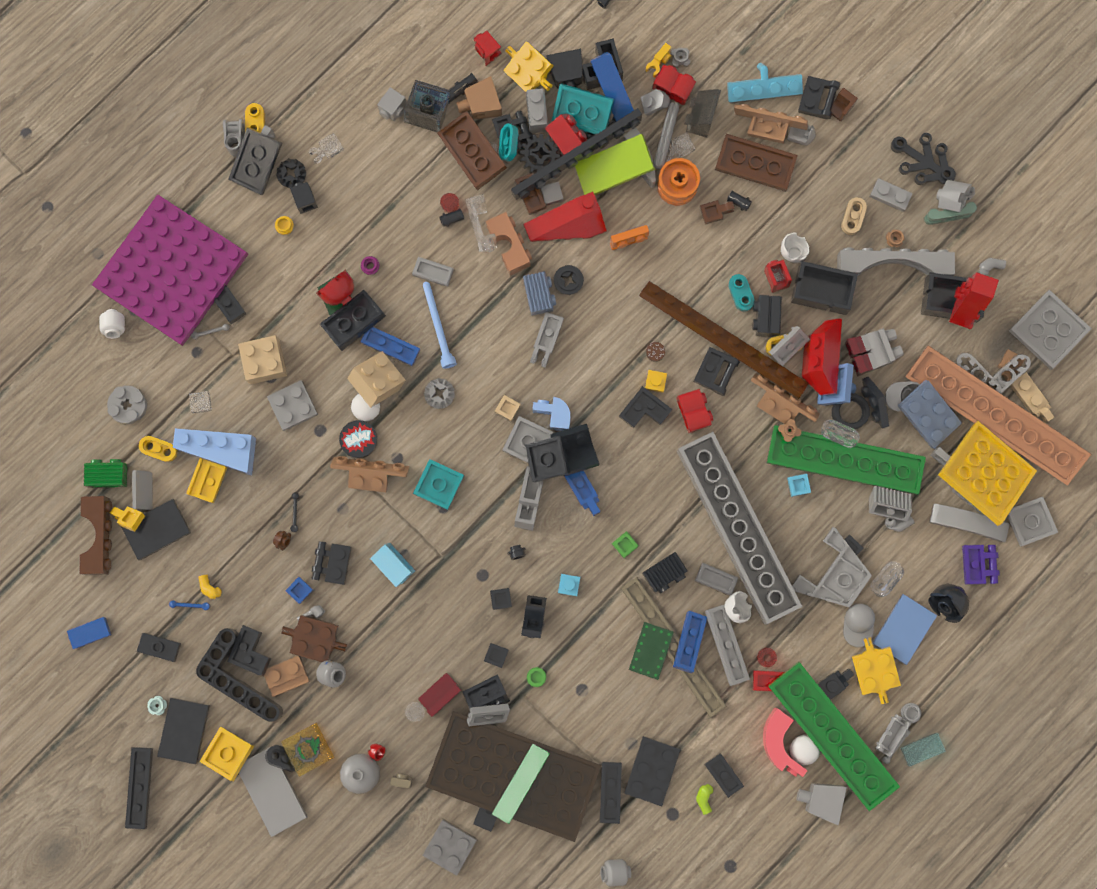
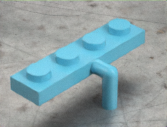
M763 63L757 65L758 70L761 71V79L727 82L729 102L803 94L801 74L768 78V68Z

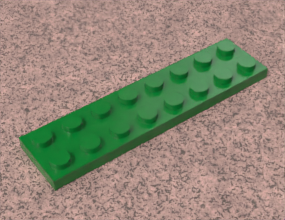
M773 426L766 464L871 486L884 487L885 489L888 488L914 495H919L926 459L924 456L801 431L800 436H795L790 442H786L781 432L778 431L779 426Z
M799 661L768 685L869 812L900 788L899 784Z

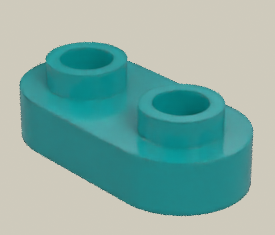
M505 124L500 132L498 154L502 160L507 162L512 161L517 155L518 128L512 124Z
M741 274L732 276L728 287L735 306L742 312L749 311L754 305V296L746 277ZM741 281L742 285L737 286L735 282ZM747 298L748 303H743L742 299Z

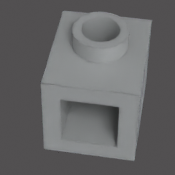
M390 87L377 104L379 114L387 120L390 118L395 121L397 117L400 118L403 115L407 102L403 95Z

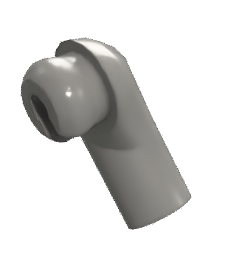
M988 258L980 263L979 273L988 275L989 270L993 268L1004 270L1006 260Z
M911 516L907 522L888 517L885 519L886 527L897 532H901L915 524Z

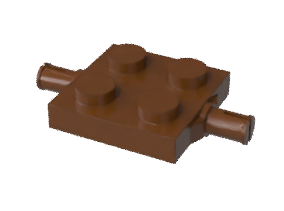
M300 615L295 629L283 626L281 634L292 637L291 654L319 662L329 660L330 654L334 649L345 652L347 644L336 641L339 625Z

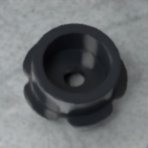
M515 545L510 547V551L507 554L510 555L511 560H517L526 556V548H521V545Z

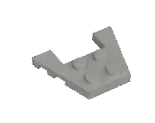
M832 527L823 541L839 552L838 556L818 585L813 584L799 574L792 587L795 592L850 607L872 575L837 529Z

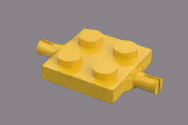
M527 41L517 52L511 46L507 47L508 49L505 52L512 59L503 71L525 92L536 89L540 85L546 91L552 88L553 85L546 80V77L554 65Z
M868 637V641L865 638L863 640L866 650L861 654L852 656L862 695L878 693L881 704L889 703L886 691L890 688L901 686L891 647L874 648L872 638Z

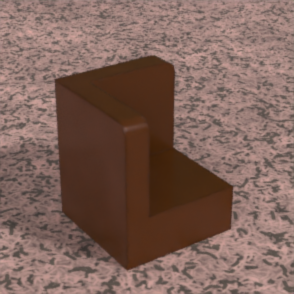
M842 88L833 102L832 115L842 122L854 107L858 98L845 88Z

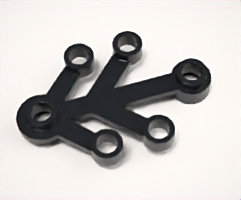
M923 133L919 138L924 155L907 145L905 138L898 136L891 142L893 152H905L920 162L914 164L903 162L899 167V172L902 175L926 169L935 172L928 175L922 172L918 173L914 178L917 185H923L926 182L939 181L941 184H945L947 180L954 181L956 173L952 167L948 166L946 157L947 145L940 143L935 148V153L939 157V166L933 159L930 145L932 136L929 133ZM923 137H927L928 141H924ZM897 141H901L903 145L899 146ZM942 147L944 152H940L938 148ZM902 166H906L908 171H904ZM944 172L949 173V177H945ZM918 177H923L924 181H919Z

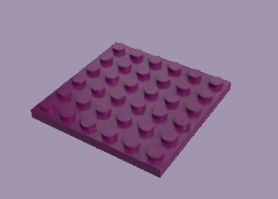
M157 194L95 279L92 286L183 346L211 308L215 298H218L224 286L228 284L246 259L248 253Z

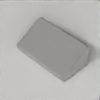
M132 471L133 509L139 511L152 510V472Z

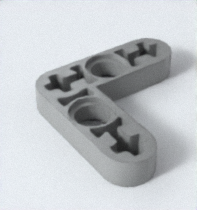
M961 353L956 359V364L967 371L970 368L967 365L961 366V358L969 357L968 362L972 366L975 363L977 364L969 373L973 375L976 370H982L984 377L981 381L985 382L989 377L990 380L987 382L992 386L996 385L995 390L999 393L1008 388L1031 365V360L1028 356L1018 354L991 376L969 353ZM1017 359H1026V361L1024 362L1026 366H1019L1016 369L1017 371H1019L1018 374H1016L1013 369L1009 368L1011 364L1013 367H1015L1018 364ZM1010 371L1012 378L1009 381H1003L1001 379L1002 372Z

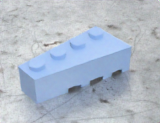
M175 428L173 448L252 476L256 438L253 435Z

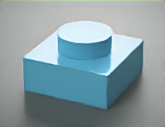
M807 474L787 478L791 497L811 493Z
M561 574L558 593L577 596L580 577Z

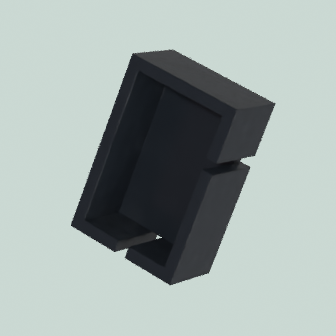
M802 261L798 267L791 303L825 311L829 307L830 312L847 315L851 310L858 273Z
M930 272L924 281L923 295L925 296L922 298L921 315L950 319L957 299L954 298L956 289L961 287L962 283L966 282L968 278ZM979 311L980 318L974 322L977 323L984 318V311Z

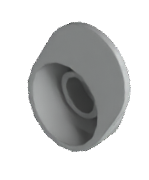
M912 381L891 384L885 394L886 404L894 411H901L898 405L920 384Z
M854 604L846 611L843 635L845 640L854 647L865 646L863 639L867 638L868 641V637H873L875 613L868 605Z

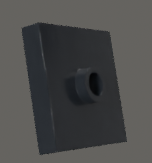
M563 436L525 445L532 482L536 483L570 474Z

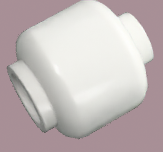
M109 309L102 313L99 317L100 332L107 338L114 339L120 337L125 331L124 315L115 309Z

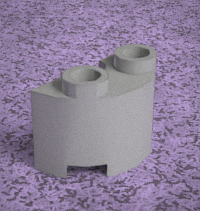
M947 180L943 189H939L937 192L938 208L960 212L965 207L966 200H970L975 195V188L971 187L972 184Z

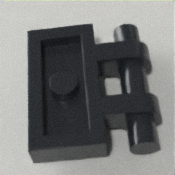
M522 111L515 113L517 119L514 120L511 119L510 113L492 119L499 142L501 129L508 123L520 127L522 134L518 135L517 151L522 150L521 142H525L527 138L532 140V133L529 132L527 127L528 121L523 116Z
M319 541L318 548L315 549V564L311 570L313 572L312 580L319 581L320 574L322 573L326 574L325 582L345 585L352 547L332 543L331 550L327 551L325 550L326 542ZM324 556L329 557L327 568L322 567Z

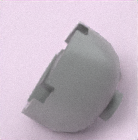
M355 754L347 758L340 770V779L343 786L355 794H364L372 790L380 778L378 764L366 754Z

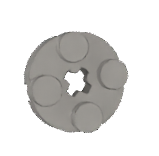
M133 386L116 387L108 398V413L114 420L122 424H132L145 415L147 401L143 393ZM129 400L132 406L124 410L123 403Z

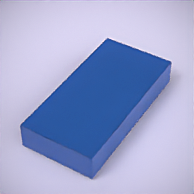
M106 617L67 631L72 649H77L111 636Z

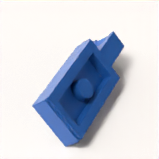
M580 471L564 476L584 510L589 508L593 516L599 514L600 510L596 504L599 502L598 495L585 472Z

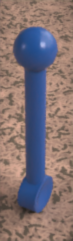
M174 600L169 603L171 608L176 606L202 608L203 610H209L210 608L209 603H176Z

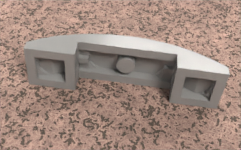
M933 504L929 523L971 532L1003 543L1006 542L1010 525L1003 522L997 526L985 515L939 504Z

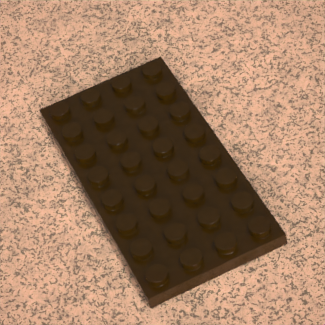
M453 711L425 787L493 812L532 744L549 752L550 755L512 819L575 842L601 765L490 724L468 726L467 718L469 716Z

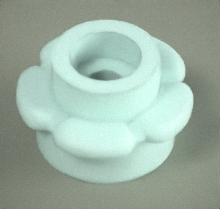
M155 696L148 701V711L151 714L161 715L165 712L164 709L167 708V702L163 700V697Z

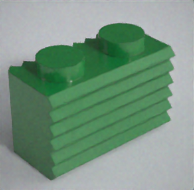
M92 459L91 463H84V486L88 488L127 487V464L123 463L121 459H110V463H103V460Z

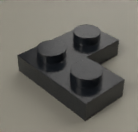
M869 376L863 378L861 392L864 398L869 399L870 405L873 408V412H871L873 421L878 423L882 429L889 427L884 394Z
M642 386L621 412L619 418L634 428L646 414L661 425L673 409Z
M242 625L227 662L264 677L271 658L255 651L262 632Z

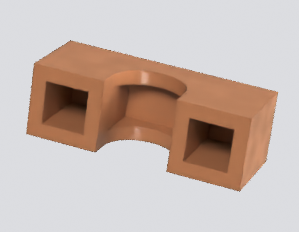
M505 212L487 220L486 227L494 243L500 240H507L512 244L511 249L502 254V260L509 275L511 276L530 267L532 257L528 249L524 250L522 246L524 241L521 234L516 233L514 229L516 224L512 216L508 217Z

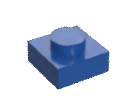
M298 577L285 591L296 602L301 604L313 592V589L301 577Z

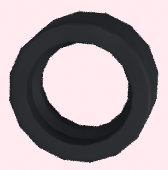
M851 393L850 401L856 402L862 410L861 418L857 422L847 423L841 418L840 407L842 404H834L832 407L834 423L845 431L859 429L868 421L870 416L868 402L862 396Z

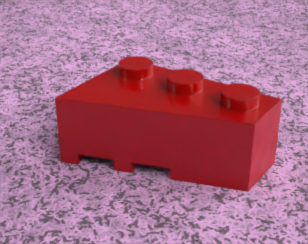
M977 272L972 277H968L967 281L963 282L961 287L956 289L954 298L957 299L949 322L972 329L974 321L980 318L979 311H985L994 298L999 280Z

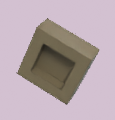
M397 773V776L391 777L390 785L410 789L413 779L408 778V774Z

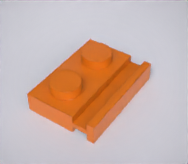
M644 225L612 235L610 239L612 250L647 240L649 236L648 226Z

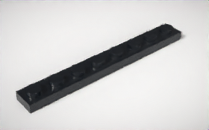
M637 108L511 188L515 200L526 198L530 191L535 188L540 189L551 178L559 177L563 170L573 168L580 159H587L596 149L606 147L613 138L618 139L629 128H636L641 123L640 121H642L640 110Z

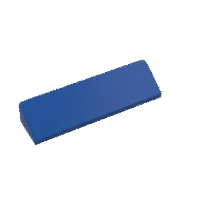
M606 52L590 60L604 95L614 99L611 112L617 122L634 111L613 58L610 53Z

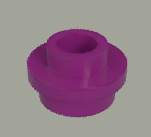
M373 256L365 257L361 262V269L367 275L376 274L380 268L379 261ZM370 263L374 264L372 269H368L367 265Z

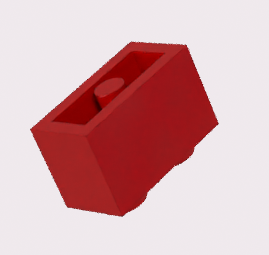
M570 114L559 115L545 127L564 155L587 141L586 134L578 129L576 120Z

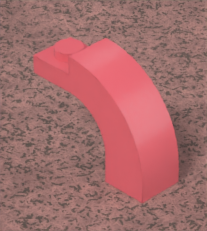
M774 708L767 718L763 730V744L766 754L773 765L780 771H783L788 766L786 770L793 776L800 775L803 777L807 770L791 759L783 746L784 734L794 720L778 708Z

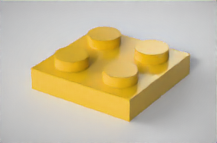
M220 727L200 762L234 782L254 746L227 729Z

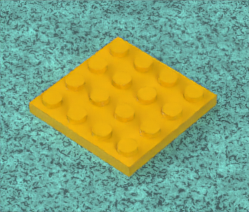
M977 421L965 435L938 476L999 526L1004 522L1037 470Z

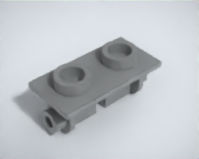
M897 714L891 717L892 720L879 742H876L877 746L875 749L889 757L893 756L911 723Z

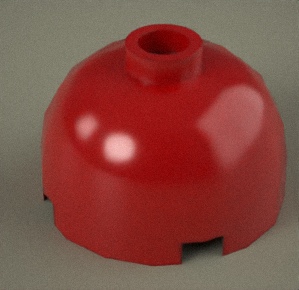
M345 269L329 281L325 287L317 291L316 294L326 304L335 306L342 303V305H345L352 299L350 295L354 291V281Z

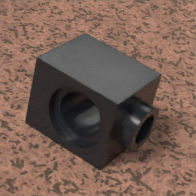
M299 182L290 188L300 214L318 208L308 182Z

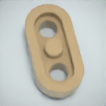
M853 198L847 204L841 228L848 235L856 234L862 226L867 209L866 202L862 198ZM853 207H858L859 211H854ZM848 224H852L854 228H849Z

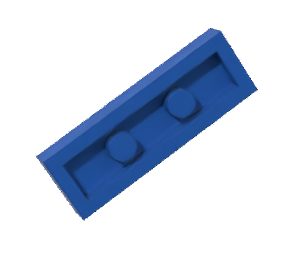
M374 327L364 333L361 340L362 344L379 352L383 351L384 354L412 367L420 352V348Z
M692 611L687 612L673 665L674 668L688 673L694 672L707 620L706 616Z

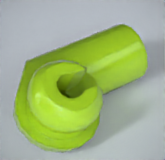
M710 784L702 785L696 796V801L703 815L712 812L708 803L710 794L713 793V787Z

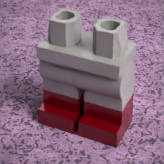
M883 328L846 340L845 346L850 359L853 358L851 362L854 365L857 377L890 365L904 355L901 346L894 348L890 346L889 342L897 339L894 329L884 330Z

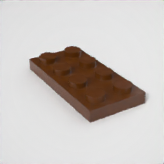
M467 111L437 133L477 191L507 169V166Z
M726 134L715 170L786 192L798 155Z

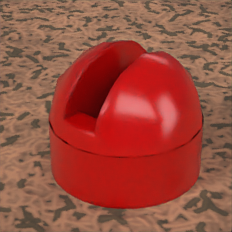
M377 743L370 745L371 749L368 750L369 756L375 761L381 760L386 751L385 747Z

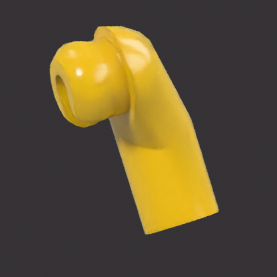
M208 575L198 576L202 594L210 599H216V597L219 598L221 596V589L210 585Z

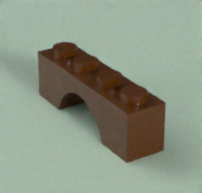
M106 496L81 497L80 516L87 518L93 524L96 532L92 547L80 554L79 574L109 575V570L111 569L109 551H111L112 542L109 539V531L112 530V522L109 519L112 502Z

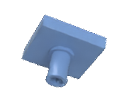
M849 363L839 364L837 394L823 396L818 394L817 404L824 406L850 403L851 393L856 391V385L852 383L854 365Z

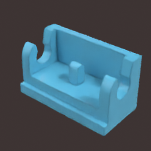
M391 543L382 546L370 558L395 587L404 583L415 572L414 568Z

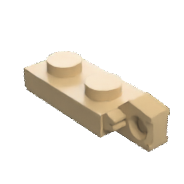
M1027 372L1010 385L1031 414L1035 417L1040 416L1044 423L1054 418L1049 410L1051 408L1049 402Z

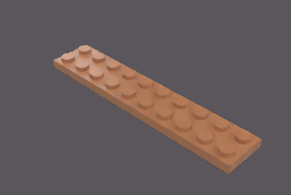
M927 345L905 376L912 382L919 384L924 380H929L949 407L973 423L979 421L1006 445L1067 486L1092 455L929 345Z

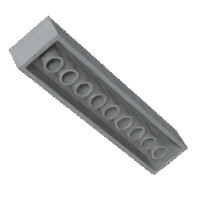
M714 432L678 448L677 453L764 625L801 608L802 605Z

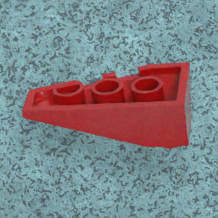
M594 192L577 197L523 224L530 242L553 241V239L571 240L572 238L588 239L607 232Z

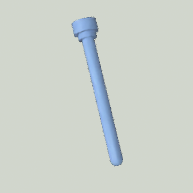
M424 282L423 289L442 352L441 366L443 369L451 368L457 365L456 359L449 352L430 283Z

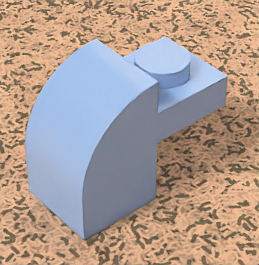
M553 397V404H549V401L538 400V403L533 402V413L551 415L550 430L563 431L569 429L570 410L563 400Z

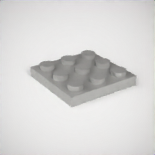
M1048 290L1009 332L1052 370L1092 328L1055 294Z

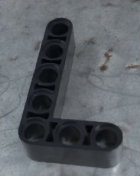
M222 629L196 668L197 676L268 722L279 720L283 715V709L278 703L222 668L239 635L235 629ZM227 632L232 633L233 636L229 643L225 641V634ZM216 649H220L222 652L220 659L214 657ZM206 665L211 668L209 676H205L203 673ZM222 676L227 678V684L224 687L219 683ZM238 686H241L244 690L241 697L236 695V688ZM255 696L260 699V705L257 708L252 705V699ZM270 707H274L277 711L274 718H271L268 714Z

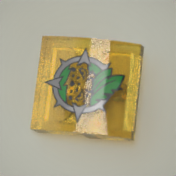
M317 723L281 741L299 777L335 758Z

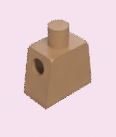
M488 77L464 90L466 100L456 102L459 113L470 110L474 120L502 116V108L492 77Z

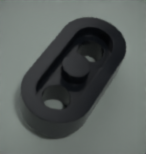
M280 745L271 746L265 754V759L269 765L289 772H297L305 764L298 757H294L296 755L295 750ZM272 753H276L278 755V759H273ZM291 759L296 760V766L291 764Z

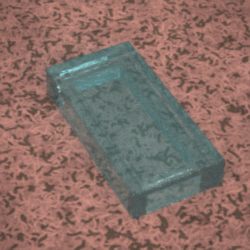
M938 733L900 747L908 766L946 752Z

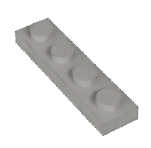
M725 604L706 610L705 613L729 685L733 686L750 680L730 619L725 611Z

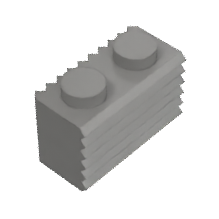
M543 88L527 90L526 102L529 132H547L545 129L548 126L545 91Z
M874 486L869 497V513L907 522L912 513V495L907 492L904 493Z

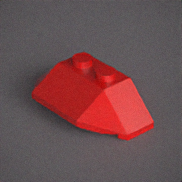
M841 318L824 321L808 336L810 340L804 345L802 378L822 396L837 394L842 330Z

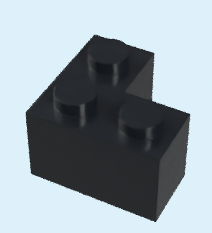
M614 38L595 43L596 57L606 52L610 53L623 81V69ZM583 64L582 75L586 89L590 90L601 87L592 64Z

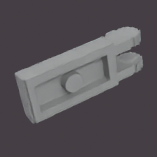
M548 312L545 313L534 344L530 363L534 364L537 361L540 350L546 352L541 362V366L546 368L563 324V317Z

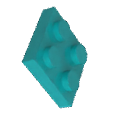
M429 459L413 494L449 510L464 475Z

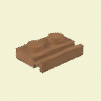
M300 656L267 668L264 675L272 697L310 682Z

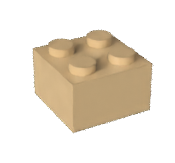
M276 335L238 344L245 379L250 385L287 376L280 340Z
M383 351L354 367L347 378L370 408L398 392L406 381Z

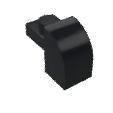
M527 596L521 636L541 638L547 598Z

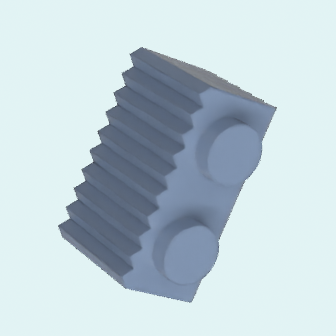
M545 271L523 276L531 316L552 312L553 306L556 305L554 294L550 295L549 288L552 287L550 276L546 277Z

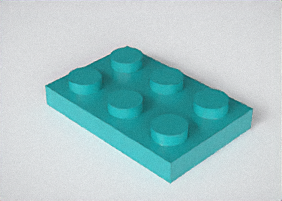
M560 84L551 121H554L561 114H570L576 120L578 129L598 134L608 127L614 99Z

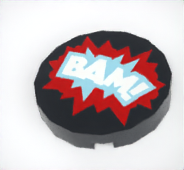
M361 420L349 422L343 427L339 436L341 449L353 458L369 456L376 448L378 441L376 430L369 423Z

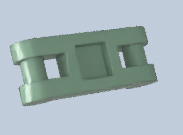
M969 202L960 212L943 209L944 211L931 209L924 217V221L928 225L966 219L976 211L977 206L975 203Z

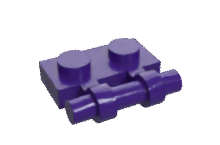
M963 545L965 585L986 584V576H990V584H998L1000 570H997V558L999 556L998 552H996V545H988V552H984V545ZM985 559H989V570H985Z

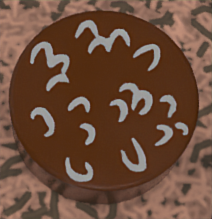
M659 342L649 344L646 349L647 358L653 362L662 360L665 355V348Z

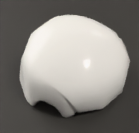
M793 232L787 234L783 239L781 254L787 261L800 263L808 256L809 245L805 237H799L797 233Z
M357 394L352 400L351 410L358 420L367 422L373 420L379 414L380 403L370 408L361 395Z
M742 591L735 592L725 601V611L728 617L736 623H744L751 617L752 605L746 602L748 595Z
M807 734L796 737L789 747L792 759L802 766L813 764L819 758L821 752Z

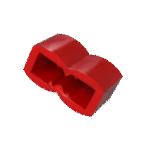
M663 65L653 83L652 89L664 91L671 100L685 105L695 87L696 81L689 74H680L671 65Z
M700 389L676 397L688 434L712 425L713 415L710 410L707 411L705 403H707V398L704 392L701 393Z

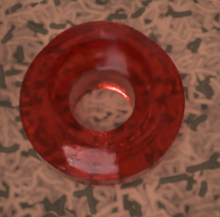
M763 648L758 652L757 660L763 667H772L777 661V655L773 649ZM765 654L770 655L769 661L763 659Z

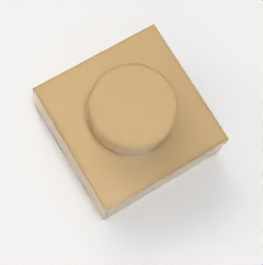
M504 395L495 413L512 422L521 404Z

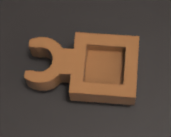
M1009 349L1006 350L998 368L1001 369L1018 354ZM1025 358L1023 360L1017 359L1018 364L1015 367L1011 364L1009 368L1013 369L1017 374L1018 371L1016 369L1022 366ZM1004 371L1001 376L1005 377V381H1009L1011 379L1010 374L1012 375V373Z

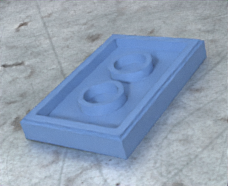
M902 594L874 639L873 645L880 649L891 647L893 657L907 665L937 615Z

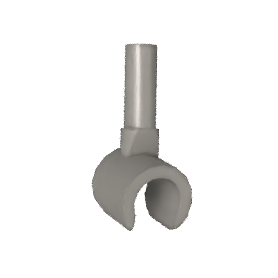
M318 605L312 607L310 611L303 615L308 617L314 615L316 618H319L325 613V610Z

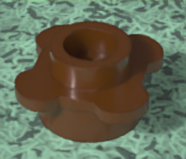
M286 531L277 532L273 539L275 547L277 549L280 548L282 551L285 550L291 542V533H286Z

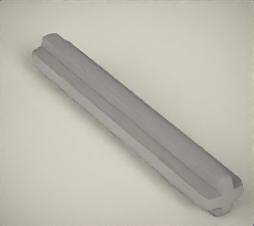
M671 102L669 104L653 163L655 169L661 170L664 166L679 111L678 103Z

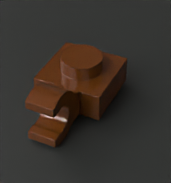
M718 200L700 205L705 225L723 220V214L734 212L733 209H735L733 202L719 205Z

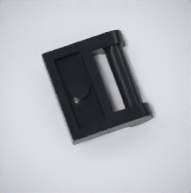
M808 76L798 113L831 119V109L836 92L840 88V82ZM826 88L829 89L825 107L821 110L818 108L823 90Z
M709 347L693 382L721 396H725L728 382L740 361ZM725 361L728 363V366L718 386L714 384V381Z

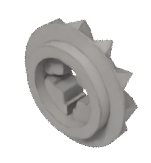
M437 378L430 381L425 387L424 396L426 402L431 407L442 409L452 403L455 391L452 384L446 379ZM435 387L439 390H444L442 393L444 400L439 396L434 397L436 394Z

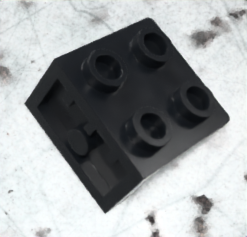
M587 423L550 434L551 438L563 436L570 474L600 465Z

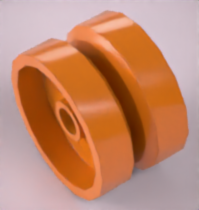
M675 158L664 164L660 170L657 188L659 195L665 202L675 206L685 205L696 196L700 182V173L696 165L690 160Z

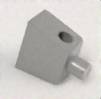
M811 783L809 791L798 790L796 800L807 803L805 811L839 825L847 787Z

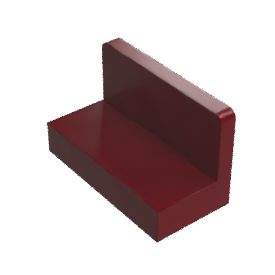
M445 673L418 700L427 709V713L433 717L462 689L448 673Z

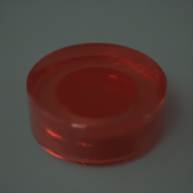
M453 193L444 194L440 200L441 208L447 213L457 210L459 207L458 197Z

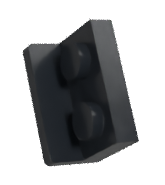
M498 674L463 691L469 709L510 702Z

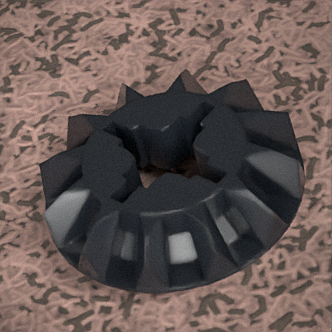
M288 158L277 167L276 176L281 185L292 188L296 183L304 182L306 169L303 163L297 159ZM287 168L294 170L296 178L288 175Z
M562 266L554 275V285L562 294L571 295L578 293L583 286V274L575 266ZM572 274V281L574 283H569L565 287L566 281L563 278H568Z

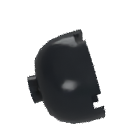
M949 583L938 586L929 595L931 597L928 599V602L933 611L938 616L942 613L948 622H960L969 610L968 596L960 586Z

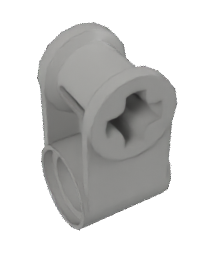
M243 119L229 122L223 120L224 144L228 152L236 157L245 134ZM238 143V145H237L236 147H234V148L231 147L232 144Z

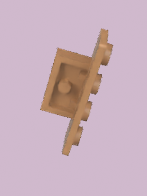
M747 104L735 105L734 107L736 115L752 118L748 130V136L784 144L789 127L803 130L808 129V120L801 116L791 117L783 112L772 113L765 108H751Z
M754 374L751 381L766 390L757 407L783 424L788 423L790 419L794 420L799 412L814 422L817 421L820 414L815 407L805 405L801 402L800 398L798 399L794 395L788 394L783 388L777 384L774 385L763 375Z
M345 456L334 457L330 464V468L349 470L348 488L387 492L388 475L407 477L409 472V466H405L402 463L371 462L362 458L356 460L348 459Z

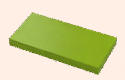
M643 134L591 155L587 159H582L575 166L584 195L590 192H594V195H597L655 170Z

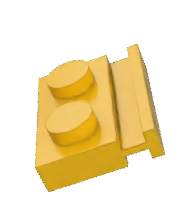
M200 458L186 494L214 503L227 467Z

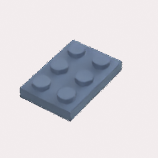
M924 380L898 405L933 449L962 424L929 380Z

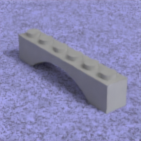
M848 247L840 250L837 255V269L858 273V275L872 267L893 263L913 267L926 275L930 272L955 275V252H949V250L945 249L938 250L937 252L921 249L915 252L910 249L892 251L890 248H884L880 251H873L872 248L854 250V248Z

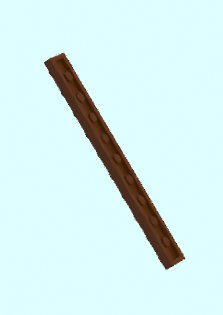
M649 281L639 295L641 298L798 399L804 393L808 383L801 377H798L659 286Z

